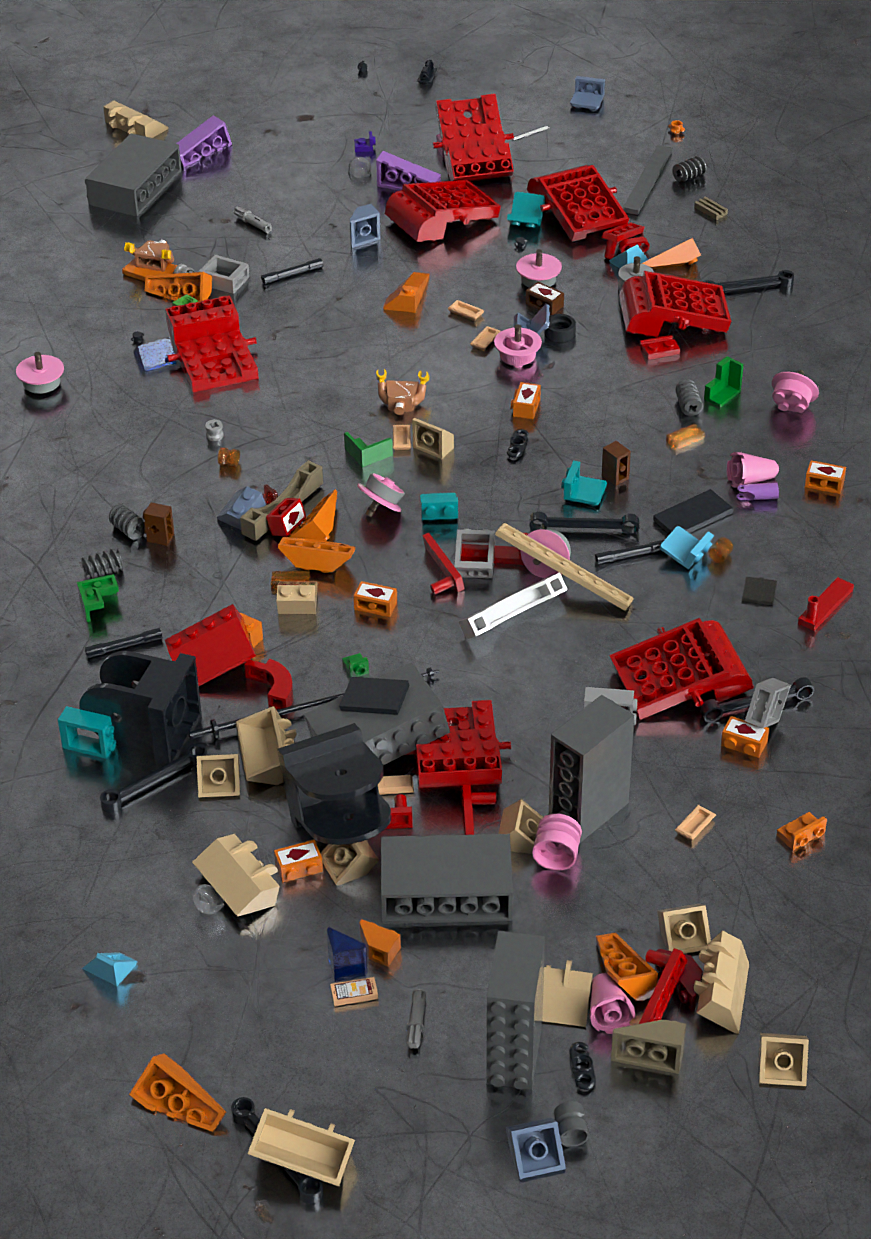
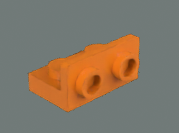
M808 812L777 829L776 835L792 850H795L800 846H805L814 838L821 837L825 833L827 819L824 816L817 819Z

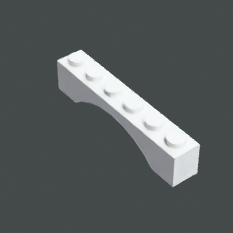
M557 573L459 621V624L466 639L476 637L501 622L568 589L561 574Z

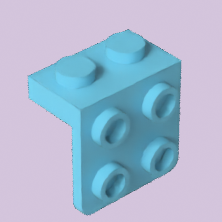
M677 526L662 542L660 549L689 570L695 562L698 563L704 556L703 552L707 553L712 547L711 540L714 535L708 531L699 541L683 528Z

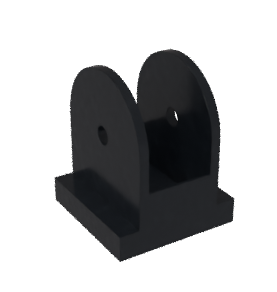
M120 651L109 655L100 668L101 683L92 685L84 692L79 702V709L110 716L114 726L113 735L116 745L154 754L155 765L163 767L175 761L189 737L188 732L193 730L202 714L195 656L180 653L176 661H171L131 651ZM114 713L120 715L122 718L116 717Z
M355 723L277 749L291 821L297 828L303 826L315 840L333 845L357 843L378 835L390 824L392 818L390 806L382 798L378 790V784L384 776L383 764L363 742L361 729Z

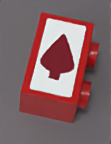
M285 498L266 516L272 536H289L306 518L300 498Z

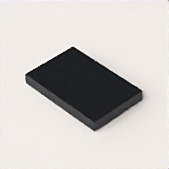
M351 677L339 705L340 710L398 715L410 686L409 681Z

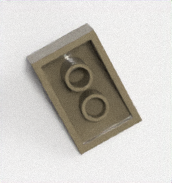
M663 1019L613 1029L611 1061L679 1074L684 1053L686 1024Z

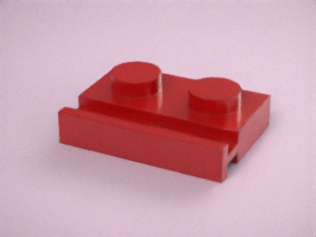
M672 335L640 341V347L643 348V352L648 360L680 354V347Z

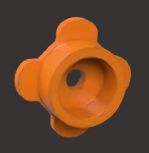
M675 120L668 125L672 133L678 134L685 131L681 121Z

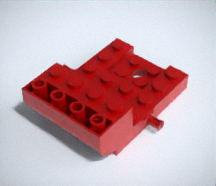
M496 94L481 95L480 98L451 101V99L436 100L435 108L441 142H433V149H443L450 181H474L513 175L514 168L509 143H505V140L514 139V134H504L502 130ZM469 112L472 116L466 118L463 113Z
M584 165L531 178L528 182V193L545 196V204L540 205V210L542 212L551 210L571 241L584 239L591 232L607 228L613 229L629 222V217L613 195L617 193V188H609L594 165Z
M468 180L403 184L402 190L393 193L388 199L384 214L413 237L415 241L423 242L424 240L436 241L437 239H443L447 222L461 221L467 225L469 220L477 221L479 219L490 220L498 218L501 206Z
M644 271L643 276H634L627 279L619 293L626 331L633 334L639 333L649 337H658L664 321L678 323L679 328H682V330L686 326H695L700 329H711L716 332L726 333L731 324L729 310L721 285Z
M221 296L215 299H206L200 302L165 308L167 326L172 346L176 353L167 355L168 362L176 360L180 362L192 392L259 379L258 367L248 349V345L257 344L256 338L245 339L242 336L239 327V315L230 296Z
M697 618L669 631H665L664 627H661V630L658 628L657 636L609 655L612 665L625 689L634 690V699H638L636 713L640 720L689 699H693L695 705L699 707V703L700 705L704 703L700 695L711 691L715 700L720 703L754 688L751 677L719 622L713 620L702 622L700 618ZM641 675L646 676L644 679H637Z
M492 700L472 701V707L444 708L450 733L428 744H416V750L405 754L414 755L416 759L419 789L456 787L469 784L471 786L502 784L500 750H511V741L499 742L495 733ZM455 723V724H458V725H456V726H450L449 724Z

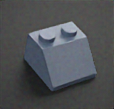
M372 204L357 207L350 218V241L352 248L380 240V213Z
M250 487L237 490L219 513L217 519L241 530L240 517L251 508L266 506L262 493Z
M550 1117L506 1127L509 1148L519 1179L566 1169L556 1120Z

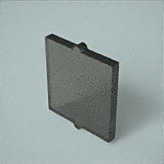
M746 576L742 601L773 605L777 581L764 579L763 577L754 578Z

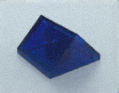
M169 337L139 345L133 350L134 355L145 371L177 362V360L168 362L167 355L174 354Z
M328 927V959L334 981L338 982L366 976L368 974L366 944Z

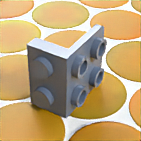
M576 76L575 93L570 105L576 108H589L590 110L599 109L605 95V79Z
M545 304L532 320L517 312L514 316L513 328H515L516 324H520L521 328L530 329L540 336V333L546 330L550 324L549 305Z

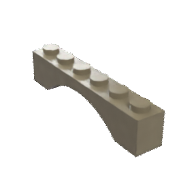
M308 460L297 469L289 485L277 499L264 507L251 508L240 517L242 534L255 541L258 540L270 529L266 516L285 498H300L302 502L323 484L322 466Z

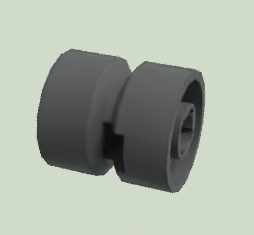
M569 1101L558 1105L554 1109V1118L558 1123L561 1144L567 1147L584 1144L589 1139L590 1133L582 1104Z

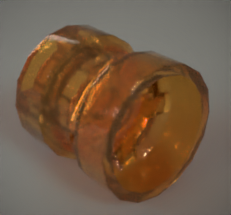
M221 447L218 452V464H229L232 467L238 466L240 451L238 449L228 450Z
M725 537L718 538L715 545L709 550L710 558L717 563L724 562L733 550L732 542Z

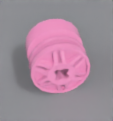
M550 814L544 816L539 821L532 850L535 861L550 870H565L572 867L577 858L582 834L581 826L576 820L567 815Z

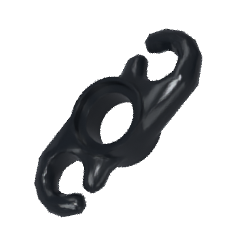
M517 429L513 432L510 438V447L507 451L509 457L518 458L522 455L526 448L527 436L529 435L527 430Z
M575 1042L569 1049L572 1072L576 1075V1081H580L582 1078L590 1080L588 1084L577 1082L578 1088L590 1090L596 1083L593 1060L589 1056V1051H587L588 1045L583 1042ZM583 1048L585 1052L578 1053L575 1052V1049ZM580 1062H584L588 1064L589 1067L586 1069H579L576 1065Z

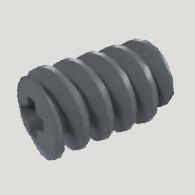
M695 156L675 164L672 168L673 176L678 182H685L705 174L707 171L706 163L700 156Z
M690 379L680 381L675 387V392L682 412L688 416L699 414L703 410V404L695 382Z
M123 503L113 506L109 513V522L130 539L136 540L141 538L145 534L144 520Z
M110 549L109 554L107 551H103L102 556L96 553L95 559L92 555H89L88 561L85 557L81 558L86 577L90 575L92 579H94V573L101 577V571L108 575L109 568L114 573L116 572V566L123 570L122 559L118 549L117 552L114 549Z

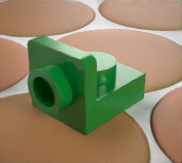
M361 653L342 658V664L350 678L369 674L367 657L363 658Z

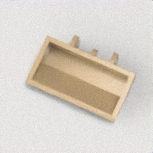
M116 101L103 106L105 122L109 123V126L112 128H119L127 132L128 135L132 133L153 138L169 128Z
M274 706L236 721L235 725L246 780L272 785L283 783L277 749L294 743L297 735L296 729L285 731L286 728L292 725L291 721L282 719Z
M235 834L217 838L192 863L237 916L275 906L280 886L271 875L277 873L278 869L273 864L264 866L261 861H258L253 856L251 851L257 849L254 841L242 843Z
M721 931L708 943L707 951L701 949L699 953V959L704 963L702 982L695 981L694 991L700 995L697 1014L739 1034L749 962L742 941L725 931Z
M567 960L565 970L551 968V965H547L544 967L543 1021L586 1027L593 973L572 971V960Z
M265 1108L248 1154L339 1186L355 1140L334 1133L335 1125L330 1123L329 1129L325 1130L311 1123L294 1119L293 1114L295 1110L290 1109L288 1116Z

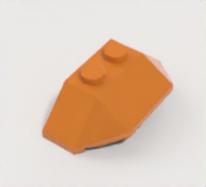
M283 537L278 544L280 551L295 567L302 568L303 570H319L323 573L336 570L349 560L355 551L354 546L307 538Z

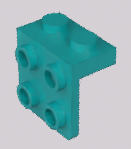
M515 192L511 214L507 215V220L514 226L523 224L528 228L541 227L543 212L540 210V205L545 204V196Z
M573 461L571 467L567 468L566 478L562 480L561 489H564L563 499L599 505L607 482L605 480L580 476V462Z
M456 493L420 495L422 520L458 518V497Z

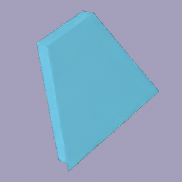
M637 244L609 261L616 267L621 268L626 264L634 263L635 256L640 257V263L649 259Z
M120 952L97 953L96 958L82 969L118 986L136 966L137 961Z

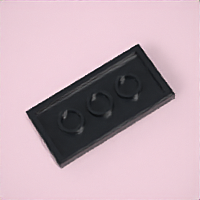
M709 489L653 515V521L669 535L677 526L691 533L732 514L733 507L713 490Z

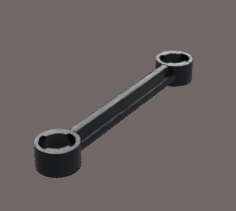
M782 270L778 275L721 283H715L711 280L702 282L721 285L723 291L777 284L781 287H791L794 284V273L789 270Z
M537 511L530 515L529 527L532 531L546 530L547 527L621 529L625 534L633 535L639 531L640 522L639 517L635 514H626L622 519L547 517L545 513ZM538 520L542 524H536L533 521ZM631 522L634 526H627L625 524Z
M799 678L790 687L787 698L796 696L799 700L808 699L813 695L815 688L808 678ZM753 695L723 703H718L713 699L707 700L700 706V712L706 722H714L724 713L749 708Z
M200 743L192 744L187 748L186 755L118 791L114 789L105 790L100 795L102 810L108 813L116 812L121 808L122 801L189 765L197 766V756L207 755L206 746Z
M247 1097L238 1098L231 1105L232 1119L237 1124L246 1125L255 1135L260 1119L255 1114L254 1102ZM238 1109L248 1110L249 1113L241 1115L237 1114L236 1111ZM281 1166L298 1185L299 1197L304 1203L315 1204L322 1199L323 1184L320 1179ZM315 1188L318 1191L313 1194H307L303 1192V1189Z

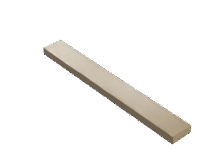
M503 523L495 534L624 611L627 610L634 599L506 523Z

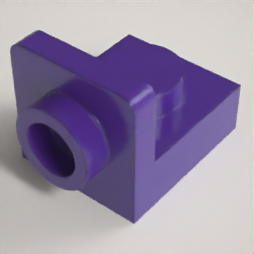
M369 131V138L354 139L355 152L373 151V145H376L375 136H372V131Z

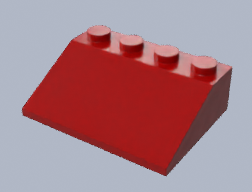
M233 604L165 639L172 661H176L180 653L195 656L199 686L256 657L244 619Z

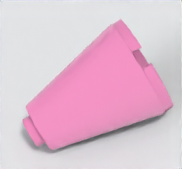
M741 452L731 453L730 456L732 458L730 461H727L728 481H732L733 485L731 486L734 488H738L739 485L754 484L775 478L779 472V466L774 460Z
M601 973L592 980L590 1021L597 1031L602 1030L606 1034H613V1029L630 1026V1021L635 1017V1010L632 1002L619 985L607 973Z

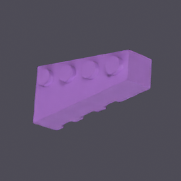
M213 115L176 143L179 144L181 166L186 167L199 161L203 156L207 157L214 151L222 150L224 146L229 147L232 145L224 121Z
M382 151L376 160L377 187L402 190L403 184L441 182V174L385 151Z

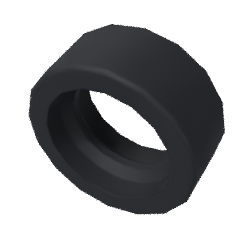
M566 314L549 316L550 324L544 330V334L549 340L567 342L575 337L576 322L574 318ZM554 327H565L566 329H555Z

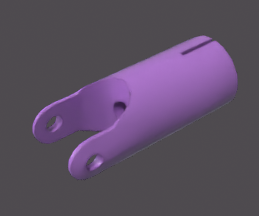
M778 483L738 486V491L746 492L737 494L738 500L779 498Z

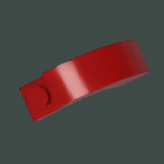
M269 659L266 664L254 660L246 661V678L266 683L272 687L267 694L269 708L274 706L277 710L292 705V677L282 664L272 659Z

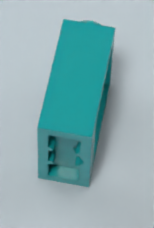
M68 706L65 707L58 718L62 748L107 759L110 752H113L116 746L111 717ZM77 728L97 732L99 739L79 735Z

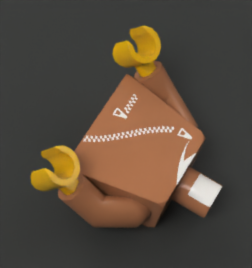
M149 240L138 248L134 247L135 244L125 242L124 251H128L135 256L136 267L164 272L167 264L174 262L173 253L165 240H160L159 242Z
M384 369L383 376H380L377 370L376 378L379 380L378 396L384 404L388 405L389 411H394L397 415H402L404 412H412L414 407L424 400L427 386L425 383L429 381L428 372L425 377H422V371H419V384V382L386 380L384 382L387 374L386 370Z

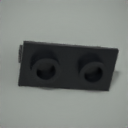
M432 60L425 62V67L422 68L417 82L431 84L437 71Z

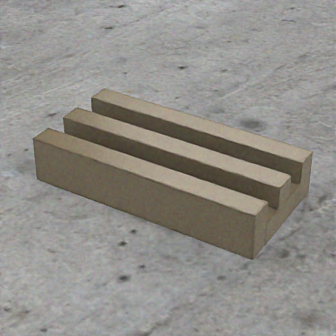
M706 196L700 199L699 202L696 201L694 203V208L715 220L727 215L728 212L727 208Z

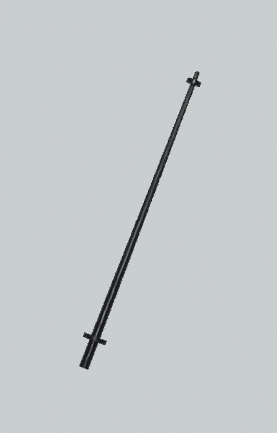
M430 667L426 669V673L421 675L422 677L428 676L429 680L434 679V674L439 673V670L433 671ZM344 693L277 709V712L281 716L326 704L344 695ZM215 719L210 720L209 727L188 732L189 738L191 740L212 734L214 739H219V732L236 728V721L241 719L217 724Z

